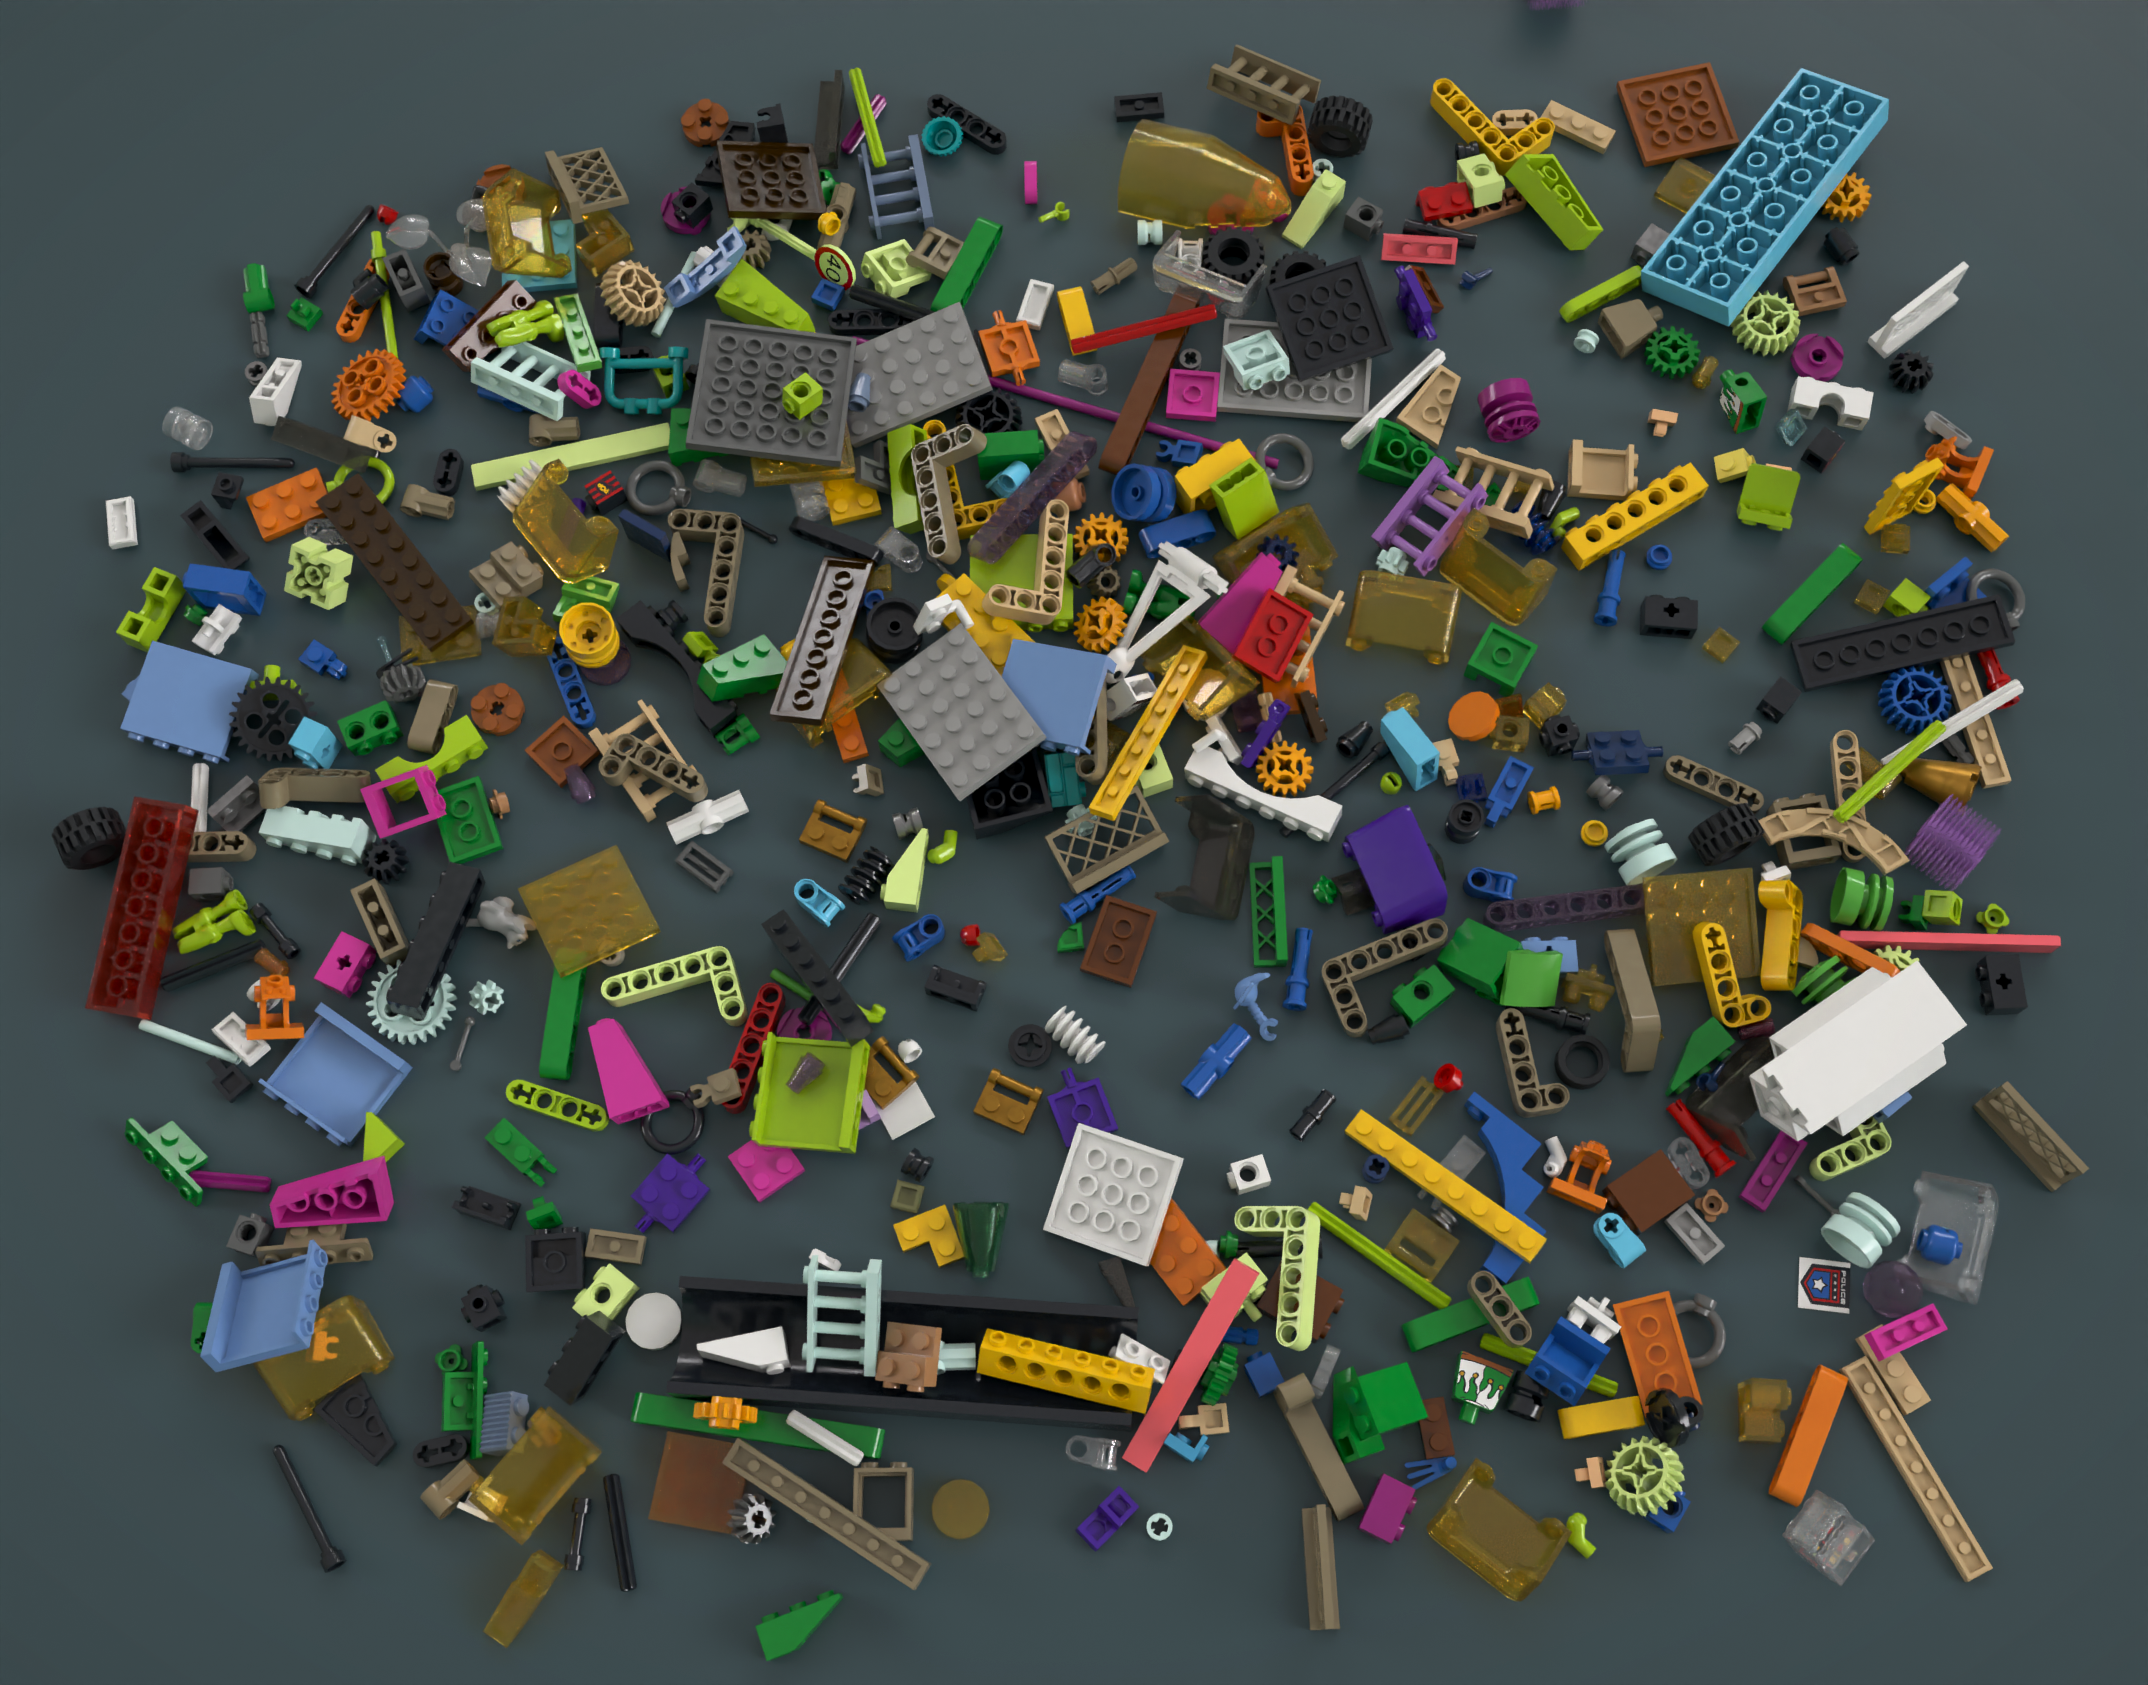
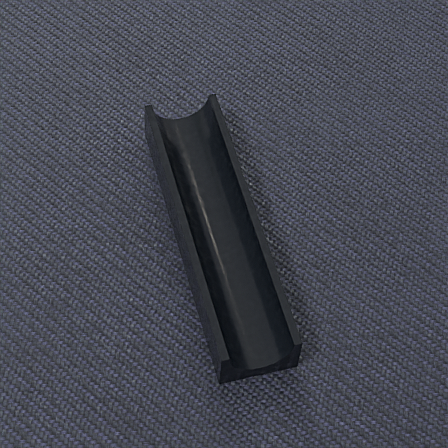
M680 1276L679 1289L682 1295L683 1308L681 1342L676 1368L671 1380L667 1381L666 1393L672 1397L711 1402L712 1396L741 1398L742 1404L1131 1432V1410L977 1373L980 1346L987 1328L1112 1358L1109 1356V1352L1113 1346L1117 1347L1122 1333L1137 1341L1138 1307L881 1290L879 1351L885 1350L887 1322L942 1328L941 1341L945 1342V1344L975 1343L976 1370H947L945 1373L937 1375L936 1387H924V1392L907 1391L906 1384H900V1389L882 1387L883 1381L875 1380V1377L864 1376V1364H859V1361L816 1358L813 1371L807 1372V1360H802L803 1343H807L808 1285ZM818 1285V1295L862 1298V1296H866V1289ZM817 1307V1321L861 1324V1321H865V1313H861L860 1310ZM782 1326L786 1334L791 1367L784 1368L782 1373L769 1375L767 1372L761 1373L701 1357L697 1350V1344ZM817 1333V1346L860 1349L865 1347V1339H860V1336Z

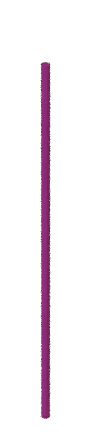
M853 336L854 338H857L856 346L869 341L866 339ZM988 375L991 386L1113 422H1117L1120 415L1118 412L1020 384V386H1017L1014 382ZM1148 422L1145 428L1147 432L1171 439L1202 443L1203 448L1212 451H1218L1225 444L1152 422ZM1249 451L1250 454H1251V455L1253 456V458L1255 459V454H1256V452ZM1265 455V464L1268 467L1277 469L1279 459Z

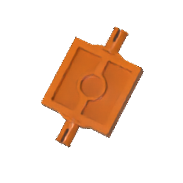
M998 310V314L995 311L992 316L996 325L990 329L978 331V337L991 376L1013 374L1016 385L1020 386V382L1021 385H1024L1026 380L1022 371L1040 366V359L1026 320L1015 323L1005 322L1002 311Z

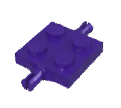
M1404 266L1397 267L1394 270L1399 279V293L1396 297V302L1399 309L1403 310L1406 315V323L1409 330H1413L1417 338L1426 336L1428 341L1435 340L1438 335L1432 326V308L1413 269L1405 271Z
M1067 1068L1069 1078L1066 1070H1062L1061 1074L1066 1087L1058 1093L1047 1096L1066 1149L1071 1147L1078 1123L1107 1133L1117 1131L1118 1126L1099 1077L1087 1082H1076L1072 1068Z
M667 1153L633 1192L631 1197L642 1206L646 1213L635 1225L643 1234L653 1221L664 1224L674 1233L710 1191L696 1175L697 1170L706 1162L701 1155L697 1153L686 1166L685 1164L678 1163Z

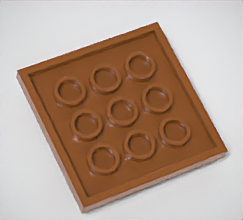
M1710 62L1618 81L1616 88L1644 167L1738 147L1739 139Z

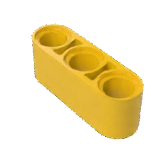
M1082 287L1057 291L1058 304L1072 355L1097 351V349L1074 354L1071 347L1072 339L1094 334Z
M1639 1396L1557 1410L1564 1439L1645 1426Z

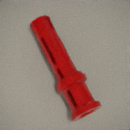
M1994 650L1977 653L1988 678L1986 686L1989 690L1994 692L2011 682L2010 676L2004 674ZM2016 696L1996 709L2011 707L2018 703L2020 699Z
M1676 1100V1103H1672L1666 1110L1669 1111L1700 1150L1698 1152L1699 1157L1705 1159L1715 1171L1714 1176L1716 1178L1720 1177L1731 1169L1736 1162L1728 1158L1720 1148L1721 1143L1719 1141L1711 1139L1683 1104L1682 1100Z

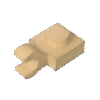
M1452 738L1432 743L1440 752L1438 771L1441 770L1446 787L1455 785V779H1458L1455 766H1458L1460 761Z
M1226 1403L1215 1404V1406L1200 1405L1197 1406L1198 1415L1179 1416L1177 1419L1179 1430L1199 1427L1200 1436H1203V1434L1229 1433Z

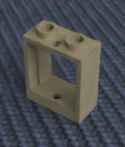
M1808 793L1794 800H1789L1788 797L1779 798L1773 801L1766 813L1768 816L1785 810L1806 809L1810 807L1829 809L1825 794L1816 796L1815 793ZM1823 837L1826 847L1793 852L1790 839L1775 843L1781 867L1786 865L1789 870L1835 863L1842 855L1839 842Z
M863 1462L861 1463V1468H854L853 1513L863 1518L864 1477H905V1528L878 1529L896 1541H913L914 1469L907 1467V1462H890V1468H878L879 1463Z

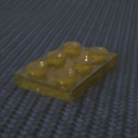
M475 605L462 606L474 624L432 653L403 616H398L401 653L408 648L413 649L411 653L402 658V662L418 656L419 659L410 663L415 666L482 655L478 610Z

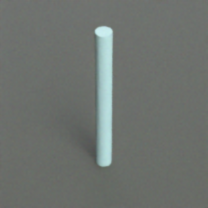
M691 251L681 273L688 275L693 271L695 267L693 259L696 252ZM669 297L651 331L654 337L660 338L675 308Z
M145 1019L141 1020L139 1024V1029L211 1056L215 1055L217 1058L236 1065L241 1062V1059L233 1051Z

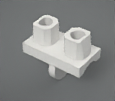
M219 604L210 617L205 616L202 619L204 625L192 642L213 655L220 654L226 640L231 634H235L240 627L241 616Z
M1578 1296L1567 1308L1569 1313L1566 1320L1580 1329L1586 1323L1593 1328L1590 1335L1603 1344L1607 1340H1611L1621 1328L1619 1324L1611 1319L1615 1313L1606 1307L1610 1301L1607 1297H1604L1601 1302L1590 1297L1586 1302Z

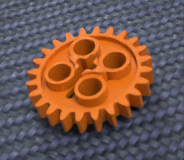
M375 349L373 354L367 350L365 357L358 354V360L356 362L350 360L351 366L349 368L343 367L345 373L337 375L340 381L333 384L337 390L331 392V395L334 397L331 402L335 405L334 409L345 420L350 421L352 415L370 422L372 416L379 419L380 412L387 413V406L395 405L393 399L401 397L397 392L405 388L401 382L407 379L403 375L406 370L402 367L403 363L392 352L388 353L385 349L382 352Z

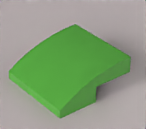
M571 570L561 589L562 597L552 614L553 621L560 622L566 611L580 603L598 604L611 614L619 591V583Z
M1529 949L1508 951L1499 1004L1518 1007L1555 1006L1563 954L1558 951L1533 952Z

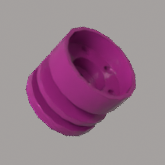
M1522 378L1500 380L1484 388L1478 394L1477 401L1481 414L1485 418L1484 424L1491 441L1497 443L1515 441L1526 437L1539 427L1541 421L1537 408L1532 403L1533 396L1527 380Z

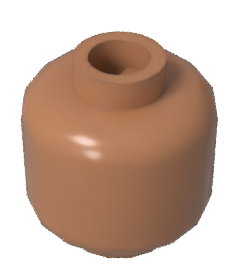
M1067 478L1054 481L1051 491L1047 492L1048 502L1054 499L1064 501L1069 508V512L1081 509L1083 503L1086 502V491L1082 482H1078L1076 478Z

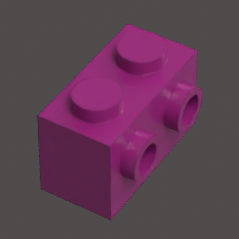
M1383 1473L1378 1480L1357 1529L1388 1545L1392 1544L1393 1540L1398 1542L1405 1528V1525L1401 1524L1405 1513L1411 1514L1416 1504L1417 1498L1413 1497L1416 1489Z

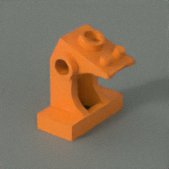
M1956 436L1949 439L1944 438L1941 443L1934 444L1927 450L1925 460L1930 462L1938 457L1944 466L1935 479L1943 480L1950 484L1953 483L1955 486L1963 488L1962 492L1971 500L1980 486L1994 450L1984 446L1977 457H1967L1955 451L1956 446L1954 443L1957 439ZM1946 463L1959 467V473L1951 470Z
M270 975L268 977H260V986H254V1002H259V1024L245 1025L246 1040L304 1038L303 1024L289 1023V1001H295V985H289L288 976ZM282 998V1013H266V1000Z
M1589 1140L1588 1143L1581 1141L1580 1146L1574 1145L1569 1156V1161L1573 1163L1566 1181L1554 1177L1549 1183L1546 1192L1600 1214L1604 1210L1608 1199L1595 1194V1188L1600 1174L1606 1176L1612 1162L1608 1149L1605 1148L1606 1146L1594 1140ZM1579 1165L1593 1171L1589 1185L1575 1180Z

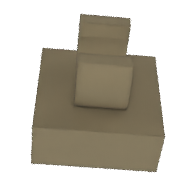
M868 764L857 766L858 773L852 776V780L859 782L860 787L853 789L854 793L860 795L867 793L875 797L884 794L881 769Z

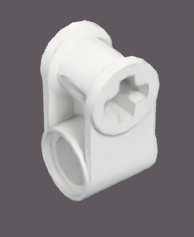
M1178 238L1179 281L1185 286H1195L1200 281L1203 238H1199L1198 241H1183L1182 238Z

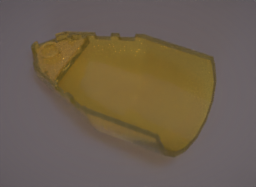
M1142 119L1134 129L1120 172L1118 212L1153 221L1162 220V223L1186 229H1195V225H1211V228H1218V225L1234 224V227L1267 226L1273 223V219L1285 213L1287 215L1291 213L1292 203L1280 177L1214 135Z

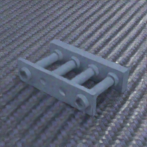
M918 134L908 136L910 146H905V149L884 152L886 162L907 159V161L912 160L913 166H910L908 170L871 175L869 165L873 164L872 157L867 155L866 144L861 143L862 153L857 155L860 169L865 168L873 215L868 217L871 231L876 230L877 240L882 239L880 229L882 226L919 221V223L924 222L925 230L927 227H934ZM911 179V182L916 181L917 187H913V190L878 196L874 195L873 185ZM910 200L920 201L921 207L916 208L917 211L878 217L877 206Z

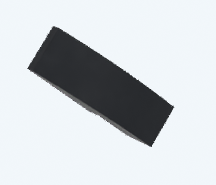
M201 500L180 515L223 568L237 569L250 559Z

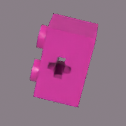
M341 931L314 979L321 985L350 998L360 988L361 978L365 971L374 964L377 951L370 944Z

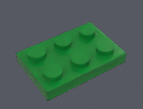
M479 776L437 790L446 803V815L436 820L450 862L463 864L504 849L482 780Z

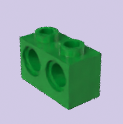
M386 700L337 721L346 745L355 757L369 754L374 748L383 744H392L398 738L404 736L395 712ZM388 722L385 728L379 729L382 723ZM364 732L361 738L355 739L357 734Z

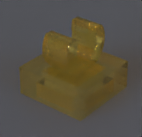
M1896 523L1894 525L1884 524L1881 528V552L1908 554L1910 551V526Z
M1404 692L1384 704L1388 712L1397 711L1404 707L1406 711H1410L1412 717L1419 716L1415 706L1420 704V701L1414 693Z
M984 932L976 938L981 947L977 948L972 954L978 962L982 961V963H985L989 959L1000 962L1008 956L994 934Z

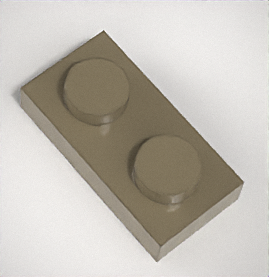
M590 1228L585 1257L642 1265L647 1237Z

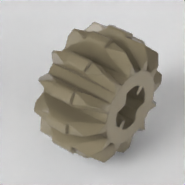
M746 229L745 234L741 235L747 246L741 259L745 260L755 270L758 266L764 269V262H770L771 246L767 241V237L759 235L757 230L750 234Z

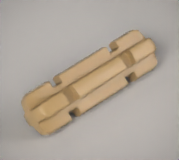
M1271 692L1261 693L1257 697L1259 705H1262L1260 711L1262 719L1265 721L1269 718L1268 708L1274 702ZM1277 731L1270 744L1282 741L1281 731Z

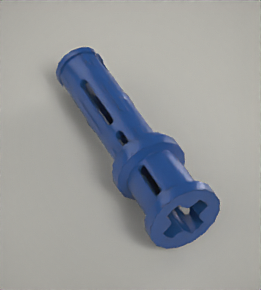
M1618 550L1609 551L1603 592L1597 597L1599 607L1598 613L1594 615V622L1601 626L1609 627L1617 624L1616 609L1621 602L1618 591L1624 558L1626 556V553L1620 550L1617 559Z
M1127 865L1106 877L1089 890L1079 892L1078 896L1066 904L1062 902L1059 904V908L1067 921L1073 925L1078 917L1087 911L1092 912L1096 908V904L1103 900L1106 895L1109 896L1111 893H1114L1130 880L1135 879L1136 875L1132 868Z
M1296 928L1291 972L1285 981V985L1288 987L1286 1000L1282 1004L1288 1010L1304 1011L1307 1008L1305 995L1306 989L1309 988L1310 984L1307 978V968L1313 931L1311 929L1308 930V928Z

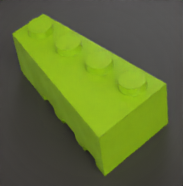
M1523 154L1505 174L1569 250H1585L1603 231V228L1554 154Z
M743 259L739 261L715 294L722 313L746 324L815 332L809 314Z

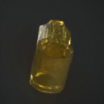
M1862 746L1859 748L1862 780L1866 783L1886 764L1882 765ZM1845 764L1851 771H1853V768L1850 765ZM1898 774L1874 797L1881 800L1884 799L1902 781L1901 775Z

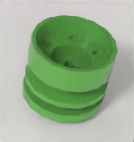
M1843 867L1836 879L1831 897V922L1851 926L1858 916L1860 928L1866 929L1870 927L1872 931H1881L1892 907L1893 878L1888 876L1879 878L1878 874L1872 873L1865 883L1863 871Z
M1835 955L1831 959L1820 962L1807 972L1792 990V993L1797 997L1807 990L1810 994L1801 1003L1806 1005L1814 1000L1820 1003L1856 977L1845 983L1841 978L1849 968L1845 965L1835 973L1832 968L1841 961Z

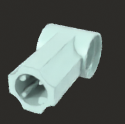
M941 1341L937 1375L943 1374L947 1370H976L975 1343L945 1344V1342Z

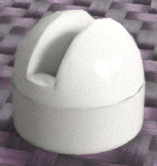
M907 1039L899 1044L898 1053L904 1063H910L921 1055L922 1049L917 1042Z

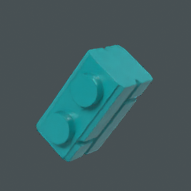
M1064 751L1044 753L1048 794L1052 808L1082 804L1081 797H1086L1085 781L1079 782V775L1075 768V756Z

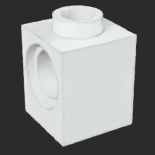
M1262 1154L1231 1163L1230 1172L1226 1173L1230 1188H1236L1238 1195L1269 1186L1271 1182ZM1245 1169L1251 1170L1255 1175V1179L1246 1182L1241 1179L1240 1172Z

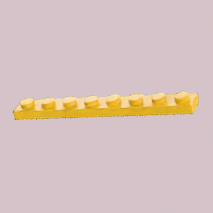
M1186 645L1182 646L1088 807L1090 814L1111 821L1116 819L1208 659L1206 651Z
M1362 1109L1345 1129L1346 1135L1373 1154L1385 1157L1389 1165L1529 1264L1546 1243L1547 1239Z

